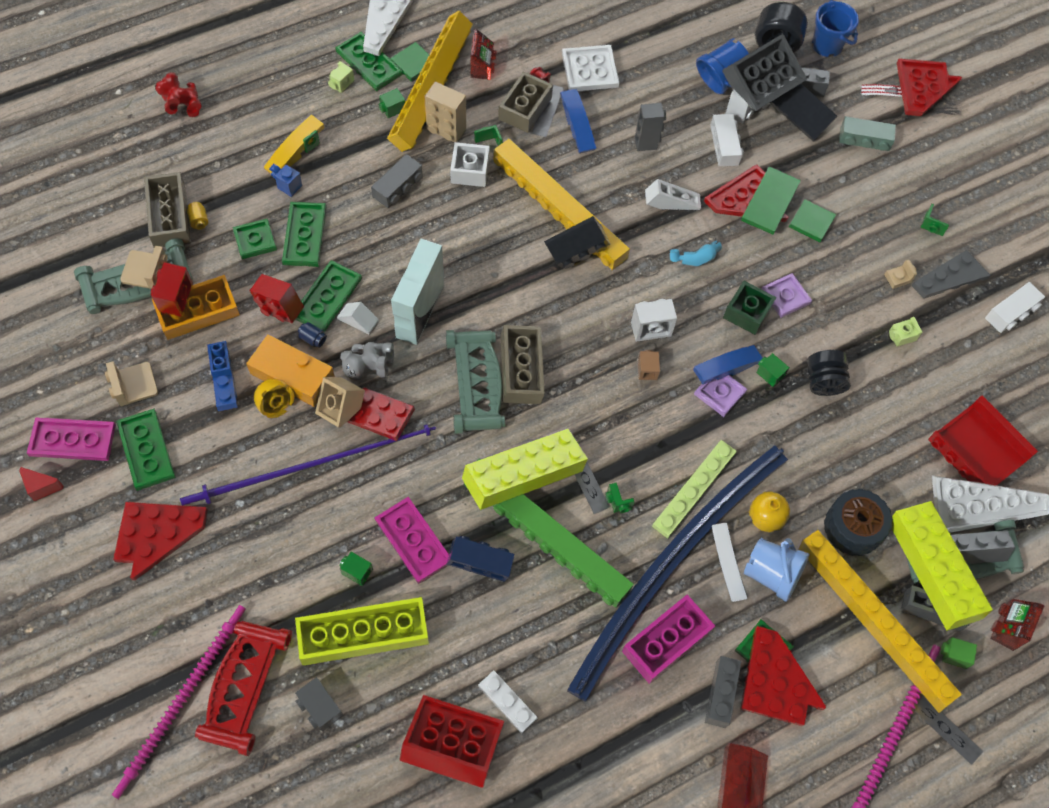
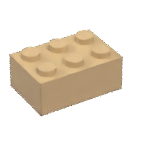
M434 82L425 95L427 130L444 137L448 141L458 142L466 130V95Z

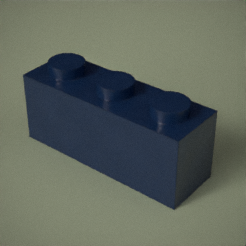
M456 536L452 541L446 565L505 582L509 578L515 554L510 553L505 548L497 549L490 547V544L486 542L477 543L471 541L469 537Z

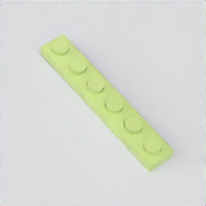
M720 440L653 523L652 527L666 538H669L737 451Z

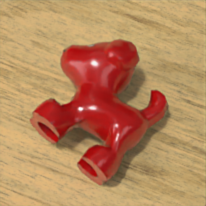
M174 72L166 74L161 81L155 84L156 92L162 96L164 101H167L164 107L165 111L168 114H175L178 111V105L185 104L189 117L198 116L202 105L198 99L195 84L189 82L187 83L188 88H180L178 76Z

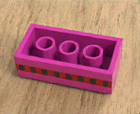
M687 594L625 644L622 652L650 684L708 636L715 628V625Z

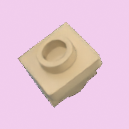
M906 260L902 266L887 270L884 275L892 289L912 283L917 272L910 260Z

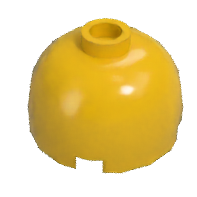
M268 379L262 382L255 390L254 402L256 408L267 418H278L287 412L284 409L289 405L292 406L295 396L293 390L285 382L278 379Z
M772 491L763 492L756 496L751 503L749 516L751 515L754 526L761 531L773 532L778 529L780 530L789 520V503L779 493Z

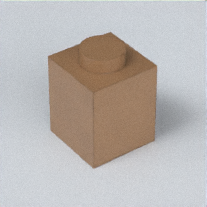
M652 350L640 351L638 358L639 380H658L660 373L659 352Z

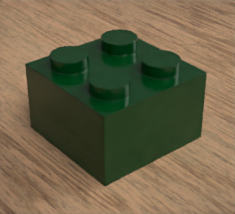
M743 281L727 306L723 318L756 335L772 309L776 297Z

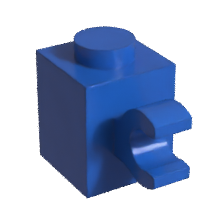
M273 164L269 168L272 171L270 175L276 180L277 188L290 197L303 186L300 173L290 166L285 165L280 169L276 164Z

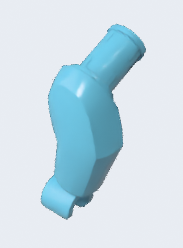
M714 241L710 245H704L696 252H684V255H680L678 249L670 250V260L672 262L683 260L682 264L700 266L713 260L716 257V253L722 249V244Z

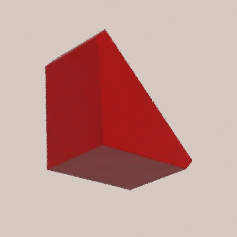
M23 467L19 469L27 494L34 501L58 492L64 487L57 478Z

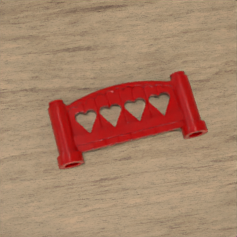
M238 621L234 628V633L238 637L218 668L209 695L206 723L198 725L195 737L200 741L237 750L239 754L249 756L256 739L255 734L248 733L250 723L276 650L286 651L292 639V631L284 628L277 630L246 621ZM245 644H251L259 653V656L246 660L240 659V655L244 652L243 647ZM238 664H243L252 674V676L238 681L233 680ZM232 684L236 685L244 697L226 702L225 696L229 693V686ZM227 705L237 718L218 723L217 717L221 714L220 709L222 706Z

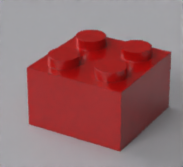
M164 262L162 268H159L157 272L158 280L151 289V296L159 312L182 317L193 282L186 267Z
M264 274L260 275L249 290L254 297L253 300L260 307L261 313L268 317H276L281 322L293 323L304 308L292 284Z

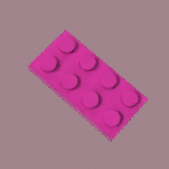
M35 417L27 455L30 457L108 461L116 424L107 421Z
M409 497L374 517L376 523L418 584L448 566L446 563L449 554Z

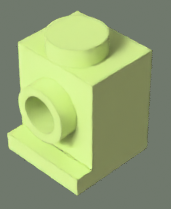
M341 61L338 62V67L329 75L330 80L328 84L332 89L342 93L354 81L353 69Z
M915 317L893 324L889 330L890 338L897 347L917 341L922 334V330Z

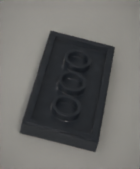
M801 83L770 102L772 106L813 142L837 118V115Z

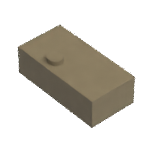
M504 325L500 336L503 403L541 404L544 397L541 327Z

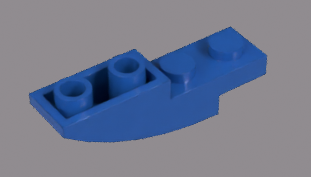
M227 342L207 344L217 410L223 411L237 408V393Z

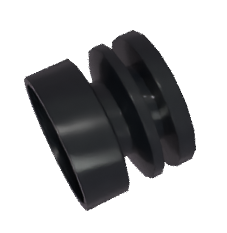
M823 350L813 353L808 357L807 366L810 375V390L813 394L833 396L849 390L851 383L850 375L847 371L849 367L846 353L839 350Z

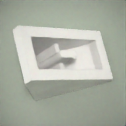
M362 302L347 303L337 317L338 320L368 335L379 321Z

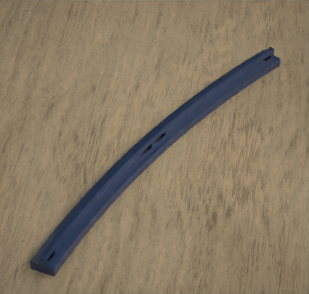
M773 446L749 465L710 500L669 543L640 578L608 622L579 668L567 692L586 702L616 649L672 572L712 529V525H716L746 495L787 462L788 459L783 454L784 450L782 448L779 450L776 446Z

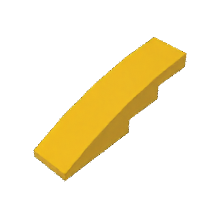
M310 115L279 146L264 166V169L271 174L272 171L269 168L273 164H276L280 169L285 165L291 167L302 158L301 153L305 150L303 139L315 130L318 133L324 129V124L313 115ZM312 138L309 140L308 144H311L313 142Z

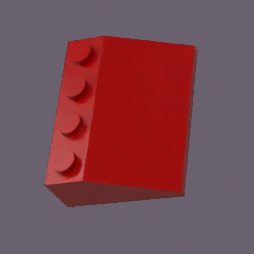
M423 695L402 744L399 761L483 788L504 721Z

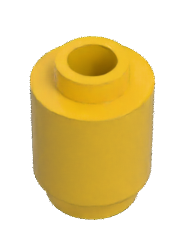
M192 202L188 205L187 214L191 227L198 230L204 229L209 223L205 207L200 202Z

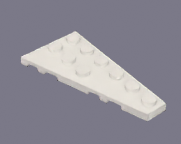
M370 0L363 45L365 52L377 56L381 54L413 0Z
M932 475L934 506L949 533L994 525L1004 520L1016 521L1049 514V494Z

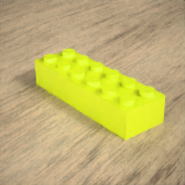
M565 429L465 465L462 480L479 509L482 510L583 471L588 458L570 430Z
M932 501L896 511L892 516V531L946 631L983 620L993 609Z
M422 597L295 618L299 660L303 666L429 644Z

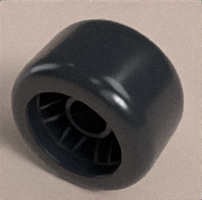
M775 2L766 6L759 15L755 30L757 45L761 47L783 34L793 53L797 52L803 45L808 26L805 12L795 4L788 2Z

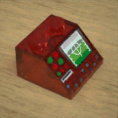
M474 29L470 55L471 78L490 80L491 73L495 72L493 60H496L497 50H494V42L478 29Z
M1017 599L1003 603L998 610V614H1000L999 619L991 627L993 633L990 639L1012 651L1031 641L1045 605Z

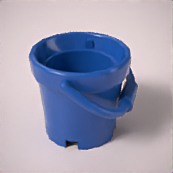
M833 0L824 3L818 8L815 16L816 26L812 38L815 52L824 57H828L829 54L837 56L842 52L845 43L850 45L857 43L858 32L856 28L859 24V16L854 8L844 2ZM850 35L853 37V41L848 39Z
M734 38L709 54H703L696 60L700 76L708 87L717 94H724L731 87L722 70L749 54L741 42H733Z

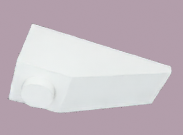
M657 179L645 190L646 204L652 207L674 210L701 209L699 193Z

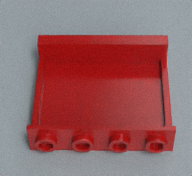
M983 395L941 429L936 430L928 439L931 445L945 457V460L958 470L961 477L967 481L996 486L1038 452Z

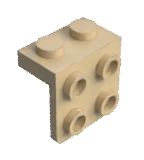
M155 246L153 253L131 250L120 278L121 282L127 285L152 289L158 280L157 272L159 268H162L164 262L167 263L168 257L163 247Z
M114 361L106 363L108 371H105V376L108 383L111 382L112 386L109 388L112 399L116 398L120 406L144 400L158 394L149 362L118 370Z

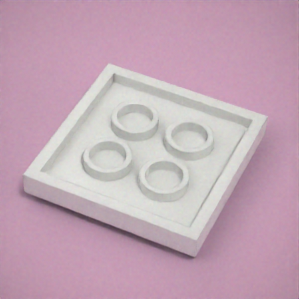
M611 45L562 49L569 90L585 91L619 88Z

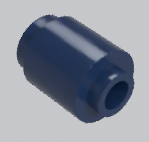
M310 322L303 323L298 329L299 338L313 347H322L327 339L324 331Z

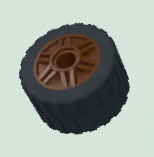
M852 489L841 494L830 507L824 519V529L828 540L831 541L835 548L852 556H863L864 554L871 553L887 538L892 529L893 518L887 503L879 495L869 490Z

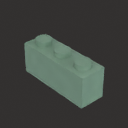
M845 116L840 127L839 143L890 151L895 141L896 125Z

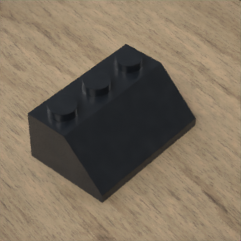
M594 216L544 241L557 265L562 269L570 268L575 262L586 260L591 254L601 252L607 248L606 246L610 245L602 225Z

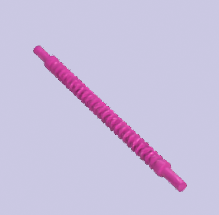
M239 605L229 621L222 625L221 628L223 630L218 631L219 636H215L216 640L211 642L212 646L208 647L209 651L204 652L205 657H201L202 661L197 663L198 667L193 668L194 673H190L191 678H187V683L182 685L184 688L179 689L180 694L175 695L176 700H172V706L169 705V710L164 711L165 716L160 717L161 722H157V728H153L154 733L149 734L150 738L145 740L147 743L145 745L142 744L143 749L138 750L139 755L134 756L135 761H131V766L127 767L123 772L125 775L111 794L113 797L119 800L132 779L135 780L137 778L138 770H142L141 765L146 764L145 759L150 758L149 753L154 752L152 750L153 747H157L156 743L161 741L160 737L165 736L164 731L169 730L168 725H172L171 720L176 719L175 714L180 713L178 710L183 708V703H187L186 698L191 697L190 692H194L193 688L198 686L197 682L201 681L200 677L205 676L204 671L209 670L208 665H212L211 661L216 659L215 655H219L218 650L223 649L222 644H226L225 640L230 638L229 634H233L236 623L246 610L245 607Z
M933 645L928 655L934 663L941 651V648L937 645ZM915 685L910 686L909 696H905L907 701H903L904 706L900 707L902 711H899V716L895 717L894 727H890L892 732H888L889 737H886V743L882 744L884 748H880L881 753L877 754L879 758L875 759L876 764H872L873 769L869 770L871 775H867L868 780L864 781L866 785L862 786L863 791H859L860 797H856L857 802L853 803L852 808H866L865 806L869 805L868 800H872L870 795L875 794L873 789H877L876 784L880 783L881 773H884V767L888 766L886 762H890L889 757L893 756L894 746L898 745L896 741L900 740L899 735H903L902 730L906 729L904 725L908 724L907 720L911 719L909 715H912V709L916 708L914 704H918L917 699L921 698L919 694L922 693Z

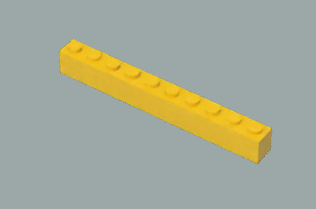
M460 10L448 17L387 137L401 152L407 149L410 150L415 146L416 139L421 134L422 126L426 122L425 95L434 82L442 85L447 82V76L452 71L453 64L458 59L459 52L464 47V42L471 33L470 29L473 23Z
M507 139L494 149L493 160L495 164L503 168L509 177L517 181V184L524 188L533 199H536L543 209L548 210L555 220L560 221L566 230L594 216L513 141ZM595 217L602 225L610 245L606 246L605 250L595 252L593 255L599 257L605 266L614 270L628 259L630 248Z
M816 530L802 540L799 550L809 553L808 561L938 713L962 695L819 530Z

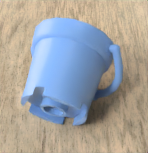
M761 538L750 555L751 558L749 563L747 562L744 574L776 592L777 597L788 601L803 573L809 553L801 550L796 551L790 538L785 539L781 546Z

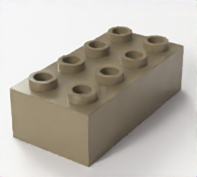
M181 172L144 177L148 231L153 247H165L167 241L176 238L181 239L184 244L191 243L186 189Z

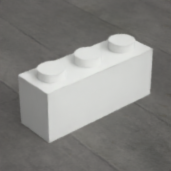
M713 115L710 127L718 166H739L740 160L744 156V151L740 147L741 137L740 134H737L738 123L734 120V115Z
M1028 282L992 308L985 319L1000 333L1006 329L1010 331L1017 325L1018 320L1021 322L1030 315V311H1037L1042 306L1041 302L1045 296Z

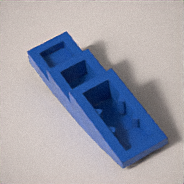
M577 89L560 92L567 122L571 127L573 139L576 140L579 154L596 150L588 117Z
M752 345L707 360L694 366L693 371L704 385L714 379L720 380L730 374L734 376L757 365L763 357L756 347Z

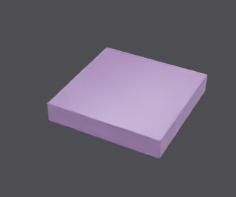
M793 273L762 287L763 291L776 297L773 308L780 318L812 302V299Z
M728 375L720 380L714 379L704 385L701 384L694 392V395L724 417L746 393L747 388Z

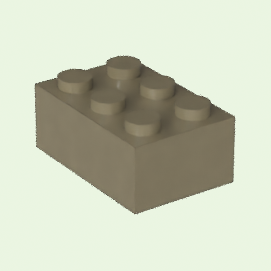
M522 72L499 105L498 120L529 133L552 99L553 85L526 72Z

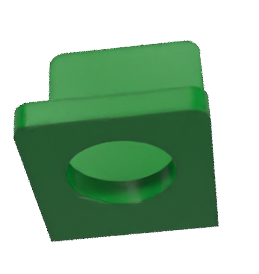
M497 125L474 131L475 143L495 138L498 146L503 143Z
M316 130L303 139L304 151L306 153L320 144L318 131ZM312 138L313 142L311 144H308L309 140Z
M931 204L920 228L943 236L949 224L929 217L934 204Z

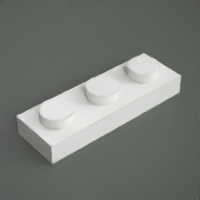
M494 670L478 684V687L521 734L537 720L538 717Z

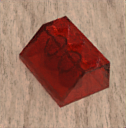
M729 743L725 747L717 808H763L768 755L752 747Z

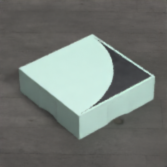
M420 239L391 299L395 334L398 339L417 345L444 287L442 245Z

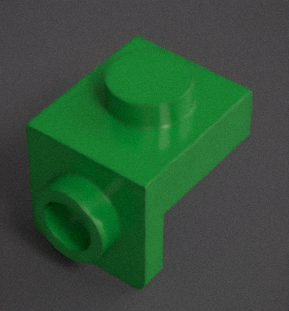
M617 482L609 484L605 495L607 502L612 505L613 512H629L634 506V498L622 500Z

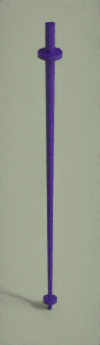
M426 424L423 430L402 435L397 441L423 433L426 436H430V431L436 430V427L429 428ZM387 439L209 490L205 484L202 485V492L182 497L180 502L183 506L205 499L207 504H211L210 497L397 441Z

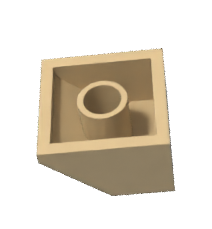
M323 377L315 414L337 427H342L361 409L365 390L342 377Z

